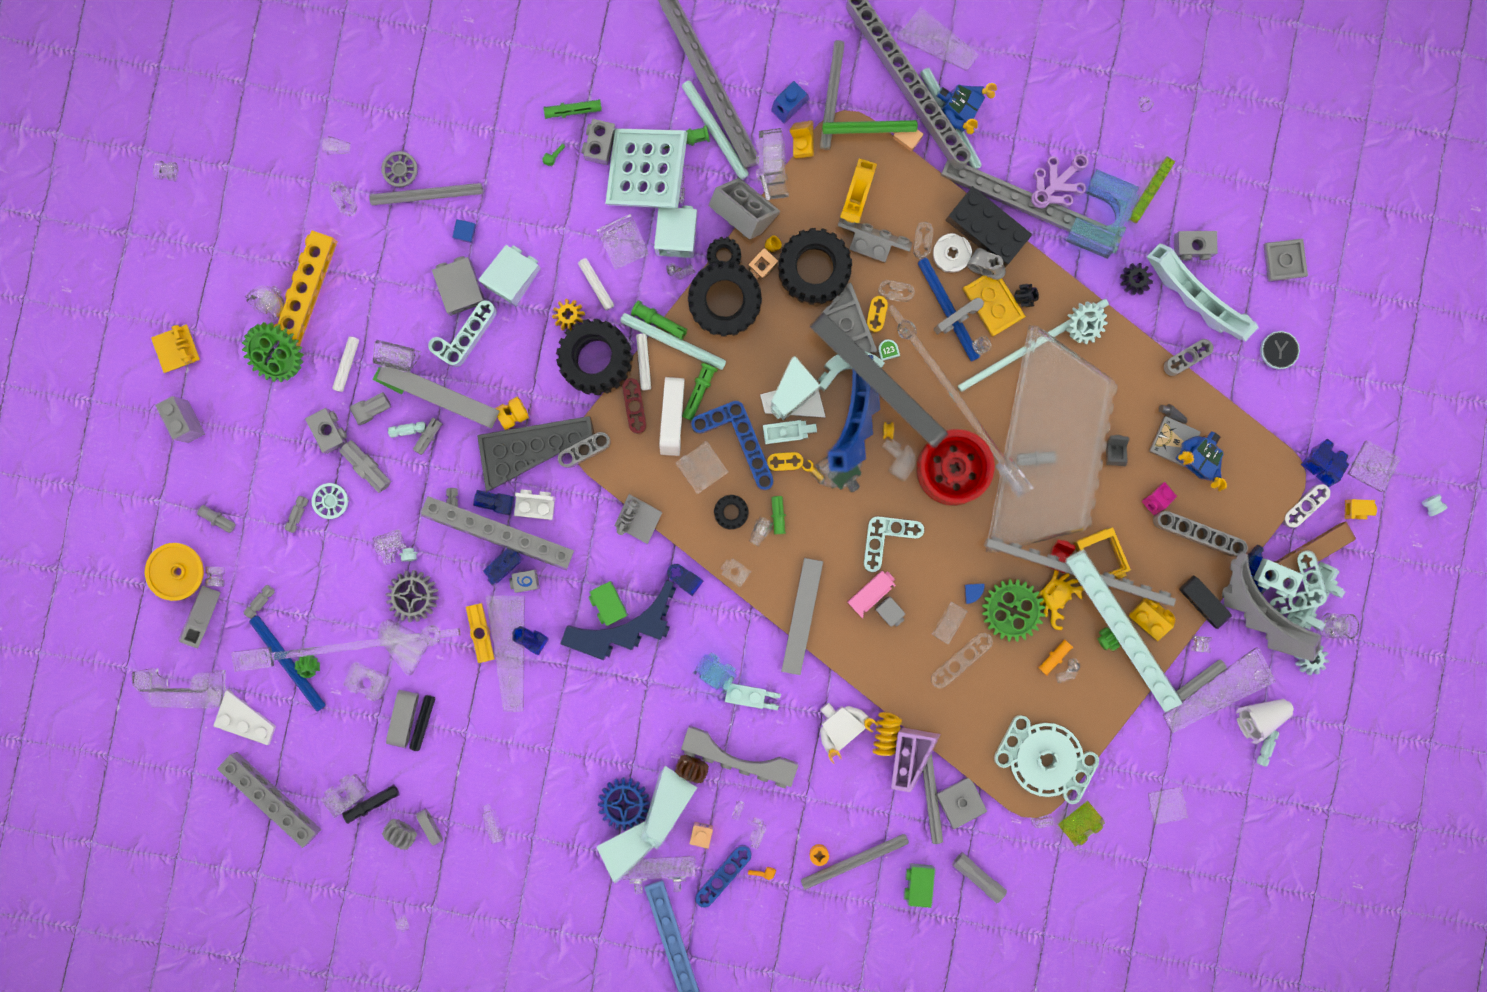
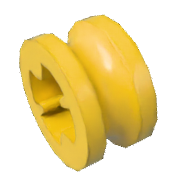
M884 422L883 439H886V437L893 439L894 422L890 424Z

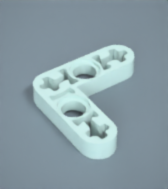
M887 517L871 518L868 523L864 554L865 569L870 572H876L880 569L885 535L913 539L920 538L924 534L923 524L918 521ZM876 520H879V523L882 524V528L878 529V534L882 533L881 537L870 536V532L875 533V527L872 526V523H875ZM898 522L901 524L902 529L899 533L892 532V523ZM905 523H908L907 527L910 528L916 524L920 532L916 533L915 536L912 531H906L907 535H904ZM872 539H878L880 542V547L877 550H873L869 546ZM868 551L872 553L879 552V557L875 555V562H878V565L874 566L873 569H870V565H867V562L872 559V555H868Z
M1305 550L1298 556V565L1301 574L1304 575L1302 579L1306 590L1296 592L1295 596L1288 594L1287 598H1289L1291 609H1288V605L1283 606L1281 610L1274 607L1277 601L1280 604L1287 602L1284 596L1275 597L1270 602V605L1281 615L1318 607L1327 601V591L1318 560L1312 551ZM1306 554L1308 557H1312L1310 567L1315 566L1316 569L1304 571V569L1308 568L1307 563L1302 562ZM1309 573H1315L1318 576L1316 583L1308 582L1307 575ZM1315 592L1323 595L1320 599L1321 602H1318L1317 599H1312L1309 601L1311 604L1308 605V598L1313 597ZM1296 596L1302 597L1304 604L1302 606H1295L1293 598Z

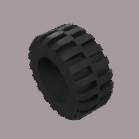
M810 228L809 231H799L798 235H793L788 243H785L780 253L778 269L782 286L785 290L787 289L791 297H796L802 303L809 302L810 305H814L815 303L824 304L828 300L832 301L838 294H841L851 276L852 259L850 258L849 248H846L845 242L842 239L839 240L837 238V234L833 232L830 234L827 232V229L821 228V230H816V228ZM820 250L829 255L833 263V272L829 279L820 284H811L800 277L797 271V262L804 252Z
M717 261L716 263L708 264L693 278L689 288L688 303L690 313L694 321L700 325V328L704 331H709L710 334L727 337V335L734 336L741 331L744 332L755 322L761 310L762 296L757 279L745 266L733 261ZM723 280L731 281L738 285L743 294L741 308L735 314L727 317L716 315L707 304L708 290L713 284Z
M586 319L583 320V324L578 322L573 324L574 329L571 331L567 329L564 332L566 337L564 339L560 338L559 344L561 346L556 351V354L559 356L556 361L560 367L561 375L575 389L588 395L591 393L601 395V392L607 394L612 392V388L615 387L617 389L620 387L619 383L627 379V371H631L632 368L630 361H633V355L630 351L631 346L626 337L616 326H613L608 321L602 322L600 319H594L593 321ZM593 341L607 343L612 352L611 360L607 367L595 374H587L582 371L578 365V357L582 348Z

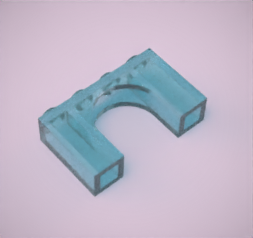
M1096 169L1086 194L1108 203L1114 211L1115 222L1108 226H1097L1077 217L1071 226L1066 242L1106 259L1112 253L1115 254L1120 245L1117 242L1118 238H1122L1126 230L1124 223L1130 220L1133 213L1130 210L1131 206H1135L1139 198L1137 194L1139 187Z

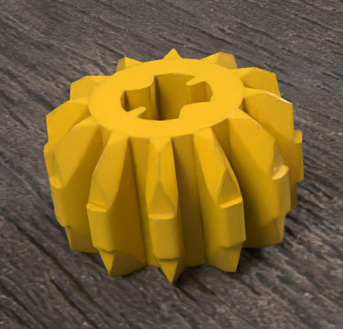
M565 299V305L559 301L560 309L557 307L553 308L558 314L552 315V318L558 319L555 325H561L562 331L567 326L571 331L573 324L577 322L583 323V319L579 317L585 316V312L580 311L583 308L581 304L576 306V300H573L570 304L569 300ZM568 311H570L571 314H573L570 316V319L564 317V315H567Z

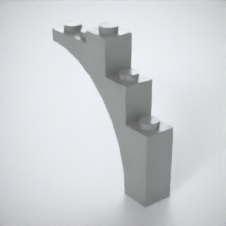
M1240 552L1238 557L1231 562L1230 570H1232L1230 584L1228 587H1224L1222 592L1224 606L1243 611L1247 628L1266 633L1268 648L1314 662L1321 650L1322 635L1306 630L1291 622L1267 602L1252 578L1248 554Z

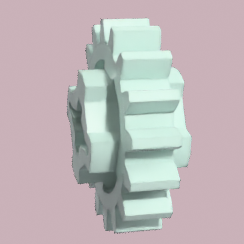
M1086 301L1085 306L1079 303V308L1073 307L1074 313L1068 314V317L1071 319L1066 321V324L1070 326L1066 331L1078 343L1088 344V340L1095 342L1094 337L1100 338L1101 335L1099 333L1101 331L1105 332L1103 325L1108 324L1104 320L1107 314L1103 313L1104 309L1094 302L1091 304Z

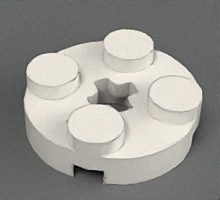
M953 233L942 236L933 248L935 264L946 273H955L963 270L967 266L972 254L971 245L968 240ZM950 248L953 251H957L955 258L947 255Z

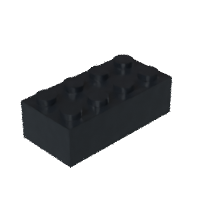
M973 186L946 219L950 225L979 248L1001 256L1005 268L1033 235Z

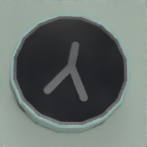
M1284 331L1269 334L1264 338L1260 346L1262 360L1265 361L1267 366L1277 370L1286 369L1293 365L1300 353L1299 343L1296 338Z

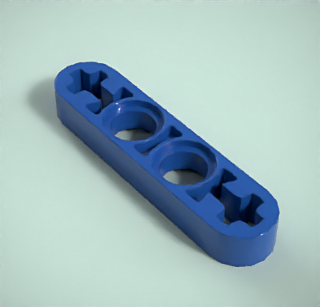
M739 845L696 894V903L700 907H709L750 861L751 849L748 846ZM741 850L743 852L746 850L747 858L742 857L739 860L741 864L739 866L732 858L734 857L736 860L739 857L738 851ZM727 864L735 866L736 870L733 874L725 872L724 868ZM715 878L722 880L723 885L721 888L717 889L712 886V881ZM709 886L712 891L708 896L709 901L701 902L700 895H706L709 891L706 887Z

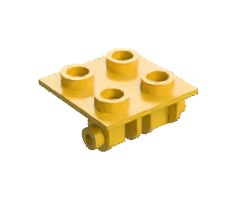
M187 324L180 327L179 325L172 326V330L151 337L164 373L200 360Z

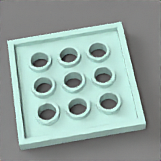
M615 129L605 204L611 206L678 209L687 132L683 130ZM634 144L635 150L629 154L628 148ZM652 145V151L646 154V147ZM669 145L670 151L663 155V148ZM632 163V170L630 172H626L625 168L627 164ZM649 164V171L643 173L644 165ZM667 164V171L661 174V166ZM626 182H630V188L624 191L623 185ZM647 183V189L641 192V185ZM664 183V191L658 193V186Z

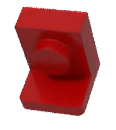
M1057 540L1051 548L1050 555L1059 557L1058 561L1066 563V558L1071 556L1076 546L1065 540Z

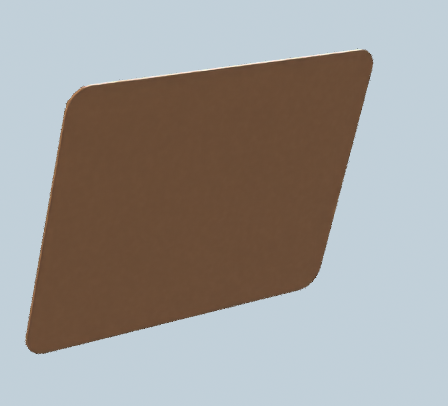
M843 110L836 112L834 116V122L875 121L859 111ZM821 121L813 130L814 156L797 159L792 156L761 195L780 210L779 215L761 235L752 239L745 237L736 228L728 236L731 240L734 239L741 249L740 264L745 266L746 269L751 270L748 264L765 248V241L774 235L780 239L782 246L778 251L769 253L778 260L779 265L780 253L785 243H788L793 235H798L799 231H809L810 228H816V230L823 228L827 229V232L830 234L832 232L837 234V238L839 240L842 239L845 242L846 248L850 249L855 232L839 227L838 222L859 158L876 163V170L859 223H868L874 229L880 231L882 229L891 232V235L897 237L904 236L912 242V247L910 251L891 246L886 262L850 250L852 272L848 283H852L866 321L870 303L874 297L882 296L888 302L882 330L877 333H870L877 351L881 342L889 339L897 344L900 356L883 361L885 364L882 366V369L946 431L953 429L967 430L975 433L987 443L995 462L994 476L988 489L978 498L962 505H944L931 499L921 488L916 473L918 456L928 442L880 395V410L872 415L873 435L864 440L866 459L858 464L861 475L852 477L840 489L826 476L829 472L828 451L834 447L840 438L847 420L851 402L853 369L840 372L825 391L819 388L825 418L790 415L783 421L781 417L777 419L773 414H765L760 394L778 389L794 356L820 384L818 380L824 372L829 373L824 368L825 364L837 355L810 327L827 306H830L833 300H828L824 304L815 303L810 305L809 302L802 303L796 297H791L787 289L785 290L782 286L778 265L763 280L757 279L762 296L761 310L755 322L744 332L741 331L734 336L727 335V337H721V335H713L709 331H704L700 328V325L694 321L689 310L688 293L690 285L664 317L688 329L682 340L726 360L723 370L718 369L717 372H714L710 382L711 386L706 388L694 417L732 401H739L746 410L766 462L772 454L796 452L803 457L805 469L811 468V463L807 460L812 461L814 468L824 477V480L821 482L811 472L804 471L802 466L797 470H770L773 477L772 487L765 491L759 489L732 423L703 434H698L692 429V421L682 417L680 456L660 455L665 377L685 378L683 415L696 385L695 378L699 376L702 369L701 364L705 362L650 336L647 337L651 389L641 390L646 419L645 431L641 434H635L629 428L622 388L624 380L619 383L621 386L617 389L614 387L611 389L612 392L607 394L603 392L584 416L591 417L593 434L604 432L610 437V447L578 465L589 477L623 504L630 494L663 512L655 528L658 532L788 635L804 558L822 561L823 566L806 649L884 712L900 717L903 727L941 734L933 751L1006 809L1021 817L1039 818L1051 814L1065 800L1062 794L1044 797L1030 793L1015 779L1011 765L1002 768L995 763V752L1013 718L1017 715H1023L1029 719L1031 726L1039 723H1054L1063 726L1078 739L1083 753L1091 751L1099 757L1151 690L1121 644L1114 651L1110 649L1105 651L1097 640L1101 636L1099 631L1105 627L1110 629V627L1085 590L1082 592L1083 599H1079L1075 593H1072V600L1068 601L1063 609L1059 608L1057 610L1059 614L1065 617L1063 620H1056V625L1062 626V630H1056L1051 626V610L1048 609L1047 617H1039L1043 624H1036L1039 631L1032 629L1033 636L1027 633L1026 640L1019 636L1018 642H1016L1015 637H1012L1009 642L1006 635L1003 639H1000V632L993 635L995 628L988 629L991 623L984 622L988 615H982V612L987 611V608L982 607V604H988V601L984 598L991 597L988 591L995 592V584L999 588L1002 587L1001 581L1008 585L1009 579L1012 580L1013 584L1019 579L1020 585H1023L1026 581L1027 588L1033 585V593L1041 591L1050 582L1054 569L985 547V540L991 539L992 536L1003 539L1004 544L1010 545L1013 542L1022 545L1021 549L1023 550L1035 549L1041 551V556L1047 557L1057 540H1065L1074 545V542L1113 527L1131 571L1126 572L1127 576L1123 578L1134 581L1133 585L1140 587L1141 584L1150 586L1152 591L1159 593L1160 590L1171 593L1170 597L1176 599L1174 606L1160 603L1165 610L1173 613L1176 621L1174 627L1157 641L1129 617V613L1143 601V597L1108 586L1154 659L1165 673L1206 621L1203 615L1181 593L1179 588L1194 575L1221 602L1223 599V589L1230 584L1232 570H1230L1231 562L1238 556H1229L1157 528L1153 523L1154 515L1142 503V500L1151 495L1160 484L1165 482L1177 497L1163 511L1172 512L1244 540L1248 546L1246 554H1248L1250 565L1283 523L1286 513L1299 502L1305 490L1306 472L1302 460L1291 447L1193 370L1188 368L1176 376L1166 374L1164 363L1173 355L1110 305L1103 308V313L1107 314L1104 320L1108 322V324L1103 325L1105 332L1101 331L1099 333L1101 335L1100 338L1094 337L1095 342L1088 340V344L1078 343L1069 336V332L1064 331L963 392H960L957 387L959 384L1071 319L1068 317V314H1073L1072 308L1078 309L1079 303L1085 306L1086 301L1092 304L1093 302L1098 303L1102 299L1027 241L1006 266V273L1002 279L1014 298L1015 291L1020 290L1019 285L1032 284L1039 292L1038 301H1035L1032 307H1021V304H1018L1026 317L994 337L990 335L977 312L974 314L968 313L969 318L962 323L980 354L978 359L970 361L953 329L946 334L942 331L938 335L934 331V327L947 319L918 265L920 260L928 258L956 311L970 302L962 288L983 275L974 273L967 266L959 272L946 273L935 264L933 259L935 244L946 234L953 233L966 238L971 245V257L975 250L979 248L946 221L949 214L967 193L950 179L941 176V172L913 150L910 152L893 139L894 135L890 132L832 134L830 149L822 150L820 149L823 121ZM722 248L717 252L716 256L719 261L727 262L731 259L732 254L729 249ZM950 248L947 255L955 258L957 251H953ZM808 250L799 257L797 271L804 281L811 284H820L831 276L833 263L825 252ZM760 264L758 268L760 270H764L765 265ZM727 280L718 281L708 290L707 304L716 315L723 317L731 316L741 308L743 294L735 283ZM880 300L874 303L877 307L876 313H879L880 308L884 307V305L881 304ZM875 316L873 322H870V324L873 325L872 328L876 329L877 326H880V324L877 323L878 316ZM656 326V328H658V329H660V330H662V331H664V332H667V331L661 329L660 327ZM636 351L633 355V361H630L632 365L631 371H627L626 375L628 376L627 379H636L640 384L638 351ZM879 352L871 353L880 358ZM1178 361L1174 365H1171V368H1176L1180 365V362ZM632 382L626 387V390L629 389L631 396H627V399L632 397L639 398V394L634 395V388H637V385H633ZM638 401L630 402L629 409L633 412L638 411L640 403ZM737 405L732 406L730 412L733 415H739L741 408ZM1160 405H1173L1187 418L1185 425L1201 432L1199 437L1207 438L1211 431L1221 437L1216 446L1223 451L1221 475L1227 483L1226 489L1219 492L1218 487L1215 489L1211 487L1213 481L1200 479L1186 467H1182L1149 452L1164 416H1167L1159 412ZM718 412L713 415L712 419L718 423L723 420L724 416ZM642 413L630 415V418L635 417V424H632V427L640 430V426H643V423L639 422L638 416L642 417ZM703 420L695 422V428L698 430H702L706 426ZM797 420L806 421V425H817V432L808 433V438L803 440L765 445L763 425ZM884 422L887 424L894 422L893 439L889 437L883 439ZM741 423L737 429L740 433H746L749 427L747 424ZM1111 435L1129 437L1127 445L1128 463L1126 466L1106 465V443ZM604 436L597 439L598 446L602 447L607 443V439ZM747 441L745 448L748 451H753L756 448V444L753 441ZM583 445L580 448V454L587 455L590 450L589 446ZM951 445L950 451L956 452V446ZM1035 451H1038V453L1055 451L1056 463L1039 464L1038 466H1035V464L1019 466L1017 465L1016 457L1018 454L1034 453ZM968 454L967 458L972 461L974 456L973 454ZM793 456L791 460H786V463H793V466L796 467L797 463H800V459ZM939 456L934 457L935 463L941 462ZM773 457V461H770V464H773L774 468H778V464H784V460L779 461L777 457ZM754 459L752 466L755 469H760L763 466V462L761 459ZM955 464L949 467L952 469V473L958 471ZM970 473L969 478L971 480H974L976 477L975 474ZM937 475L935 477L936 482H942L943 477ZM763 476L759 479V483L761 486L767 487L770 484V479ZM854 480L857 485L850 490L847 483ZM955 483L953 489L958 491L960 486ZM726 495H736L746 502L749 514L745 524L737 529H726L717 523L714 516V508L720 498ZM773 496L783 497L784 514H786L784 516L786 534H774L773 517H771L773 515ZM735 505L725 507L724 516L727 519L733 520L738 517L739 509ZM1162 515L1160 521L1163 525H1166L1168 519L1165 515ZM887 517L918 521L923 524L924 534L920 538L913 539L885 535L880 569L876 572H870L865 569L864 554L868 523L871 518ZM876 520L875 523H872V526L875 527V533L870 532V536L881 537L882 533L878 534V529L882 528V524L879 523V520ZM898 522L892 523V532L899 533L902 529L901 524ZM1180 522L1178 528L1181 532H1184L1186 526L1183 522ZM905 523L904 535H907L906 531H912L915 536L916 533L920 532L916 524L910 528L907 527L908 523ZM1198 529L1196 534L1201 539L1204 533L1201 529ZM1216 536L1215 544L1219 546L1222 540L1219 536ZM1108 538L1084 547V551L1100 575H1103L1104 572L1108 573L1120 568ZM872 539L869 546L871 549L877 550L880 547V542L878 539ZM1235 543L1233 550L1237 553L1240 547L1238 543ZM1076 547L1071 556L1077 553ZM868 551V555H872V559L867 562V565H870V569H873L874 566L878 565V562H875V555L879 557V552L872 553ZM880 571L884 573L888 571L895 579L893 583L896 586L893 587L891 585L892 589L867 612L864 611L863 618H861L847 601ZM1059 572L1057 579L1066 574V572ZM1069 574V577L1064 581L1077 579V577L1075 575ZM1080 582L1071 584L1072 587L1082 586ZM984 583V591L981 597L973 603L966 604L964 585ZM1006 592L1003 595V600L1006 603H1011L1014 600V595L1011 592ZM888 596L905 613L903 616L905 620L897 627L895 625L890 627L875 610ZM1024 600L1021 603V608L1025 611L1032 608L1031 601ZM1001 602L997 603L998 606L1010 610V615L1017 613L1025 618H1030V615L1018 611L1016 605L1012 608ZM998 610L995 613L996 619L1004 620L1006 612ZM1016 618L1013 621L1014 627H1023L1024 620ZM1065 639L1074 648L1062 659L1063 662L1061 664L1058 663L1047 676L1038 667L1050 656L1049 653L1053 652ZM1024 719L1017 720V729L1021 730L1026 727ZM1042 726V727H1039V729H1050V728H1051V726ZM1056 727L1057 732L1063 735L1067 734L1064 730ZM1010 736L1007 739L1008 746L1013 747L1017 744L1015 736ZM1070 737L1069 740L1074 748H1078L1073 738ZM1006 753L1000 754L998 756L999 763H1007L1008 755ZM1048 753L1040 756L1043 766L1052 764V754ZM1086 756L1085 764L1088 766L1093 765L1095 761L1094 756ZM1017 771L1018 778L1023 782V777ZM1077 773L1076 781L1078 783L1084 777L1085 773ZM1028 783L1027 787L1037 792V788ZM1071 789L1067 792V797L1074 789ZM1043 790V791H1042V793H1053V792H1054V790Z

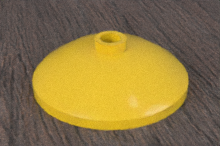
M168 543L158 547L151 553L145 565V579L148 587L155 595L165 600L178 601L190 597L197 591L203 580L204 567L202 560L194 549L185 544ZM178 568L181 569L180 575L176 573Z

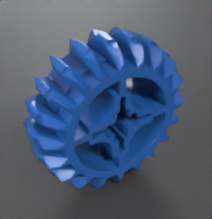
M622 777L620 784L617 778L614 779L615 786L609 782L607 786L610 790L603 788L602 792L606 795H599V799L604 801L598 803L599 807H604L599 811V814L606 813L603 821L609 818L608 826H611L614 822L616 823L615 829L617 830L620 824L623 830H626L627 824H629L630 829L634 827L633 822L636 825L641 824L638 818L645 820L646 816L643 813H648L649 811L648 808L644 807L650 805V801H644V799L649 797V794L642 795L645 787L638 789L639 781L636 782L635 786L632 785V778L626 783L625 777ZM621 789L619 799L608 801L609 796L614 791ZM627 789L633 791L639 800L629 798ZM623 797L625 802L630 804L626 806L625 811L623 805L619 804V802H622ZM640 806L636 815L627 818L630 808ZM609 807L618 809L621 818L616 817Z

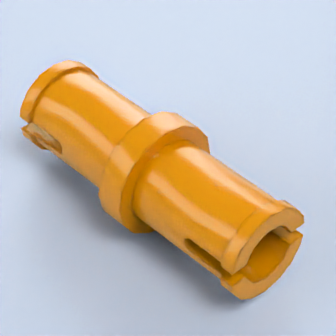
M1064 639L1053 652L1049 653L1050 656L1038 668L1048 676L1058 663L1061 664L1063 662L1062 659L1074 647Z

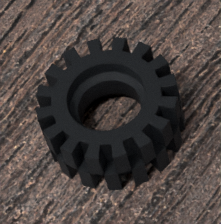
M720 237V239H714V242L709 244L707 249L709 264L719 261L716 255L722 248L730 250L732 256L729 261L740 264L741 249L734 239Z
M726 495L720 498L714 508V516L717 523L726 529L740 528L745 524L749 514L746 502L736 495ZM735 505L739 509V515L736 519L729 520L724 516L726 506Z

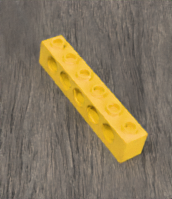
M313 230L305 239L306 247L299 256L298 269L293 272L291 288H288L285 294L286 302L279 311L280 318L278 324H280L281 330L287 328V323L290 320L294 321L293 328H287V334H294L292 339L299 340L296 343L297 346H300L338 242L333 237ZM320 249L319 256L313 257L314 250ZM309 267L314 268V271L311 275L306 274V271ZM306 284V292L300 293V287ZM300 302V309L294 311V304Z

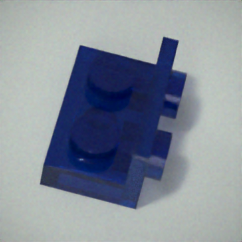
M506 549L483 572L489 578L488 581L492 586L497 585L524 559L518 552Z

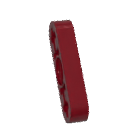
M629 378L624 381L622 386L628 424L633 433L641 434L646 429V419L640 384L636 379ZM630 382L633 385H637V388H634V395L639 394V398L632 397L627 399V396H631L630 390H626ZM638 401L640 403L639 410L631 411L629 409L630 402ZM642 413V417L638 416V420L640 423H643V426H640V430H637L635 427H632V424H635V417L630 418V415Z

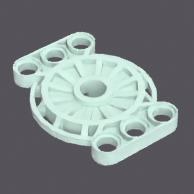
M1017 715L1010 723L995 752L994 761L1002 768L1011 765L1015 779L1030 793L1044 797L1062 794L1065 801L1070 804H1076L1081 800L1098 767L1099 757L1091 751L1083 753L1078 739L1065 727L1054 723H1039L1031 726L1027 717ZM1024 719L1026 727L1021 730L1017 729V720ZM1042 726H1051L1050 729H1039ZM1056 727L1064 730L1067 734L1063 735L1057 732ZM1010 736L1017 738V744L1013 747L1007 744V739ZM1070 737L1073 738L1078 748H1074L1069 740ZM1002 753H1006L1009 758L1005 764H1001L998 761V756ZM1048 753L1052 754V764L1043 766L1040 756ZM1088 755H1093L1095 758L1091 766L1086 765L1084 761ZM1017 771L1023 777V782L1018 778ZM1079 772H1083L1086 775V779L1082 783L1076 781V775ZM1028 783L1036 787L1037 792L1027 787ZM1071 789L1077 792V797L1074 800L1067 798V792ZM1043 790H1054L1053 793H1042Z

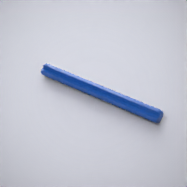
M923 258L918 262V265L948 318L956 310L928 258ZM956 321L952 324L954 326L953 330L970 361L978 359L980 354L963 323Z
M259 616L253 617L249 623L316 711L325 707L323 700L308 680L297 674L295 663Z

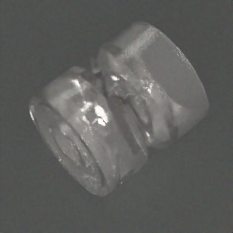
M1326 613L1321 619L1326 625L1323 631H1321L1326 638L1353 639L1358 634L1359 622L1353 614Z

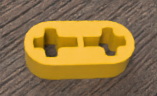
M882 296L874 297L870 303L866 323L872 333L879 332L884 326L888 302ZM880 300L884 307H881L879 313H876L877 307L874 303ZM875 316H878L877 323H879L880 326H877L876 329L872 328L873 325L870 324V322H873Z
M796 452L776 453L769 456L767 464L772 471L797 470L803 465V457ZM793 456H796L797 459H800V463H797V466L794 467L793 463H786V460H791ZM773 457H777L779 461L784 460V464H778V468H774L770 461H773Z

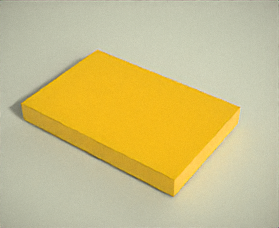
M983 275L962 288L970 302L977 297L982 298L984 305L977 311V314L992 337L1026 317L1002 278L995 280Z

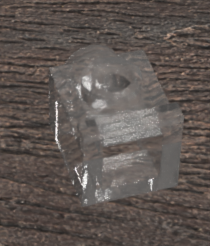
M733 558L731 561L727 559L721 567L723 570L721 574L739 587H741L751 573L750 570ZM732 568L738 569L737 575L731 574Z

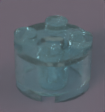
M713 653L709 655L704 654L692 674L696 675L699 673V679L715 690L723 689L721 693L725 694L737 676L735 674L737 669L728 663L724 666L719 662L720 658Z

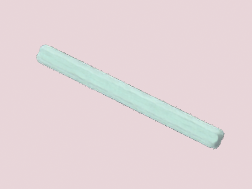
M926 68L921 71L920 75L939 107L942 108L945 102L936 96L941 88L930 68ZM955 129L970 151L969 165L979 169L982 164L965 132Z
M690 80L684 82L682 88L705 125H707L708 130L737 176L742 180L745 179L749 173L743 166L740 158Z
M626 313L621 317L620 322L720 370H723L726 360Z

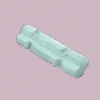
M422 421L416 422V424L410 423L399 425L398 427H389L388 434L389 437L393 438L398 437V435L404 436L416 434V432L421 433L426 429V424Z
M1275 730L1264 740L1260 751L1261 756H1258L1257 759L1259 765L1268 766L1269 756H1272L1276 745L1275 739L1277 740L1279 736L1278 731Z

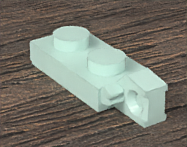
M801 420L763 425L765 445L803 440L808 438V433L817 432V425H806V421Z

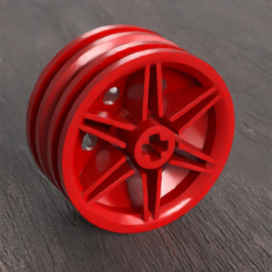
M953 429L946 431L948 435L935 448L930 443H927L921 450L916 465L918 482L923 491L934 501L950 506L962 505L981 496L990 486L995 471L994 457L987 443L973 432ZM951 445L956 446V452L950 451ZM968 454H973L974 459L972 461L967 458ZM935 456H939L941 459L940 463L934 462ZM955 464L958 471L952 473V469L949 467ZM970 473L975 474L976 477L974 480H971L969 478ZM941 475L943 477L942 482H936L935 477ZM955 483L960 486L958 491L953 489Z

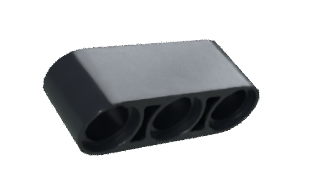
M1193 575L1179 588L1181 593L1214 628L1219 629L1232 617L1228 609L1196 576Z

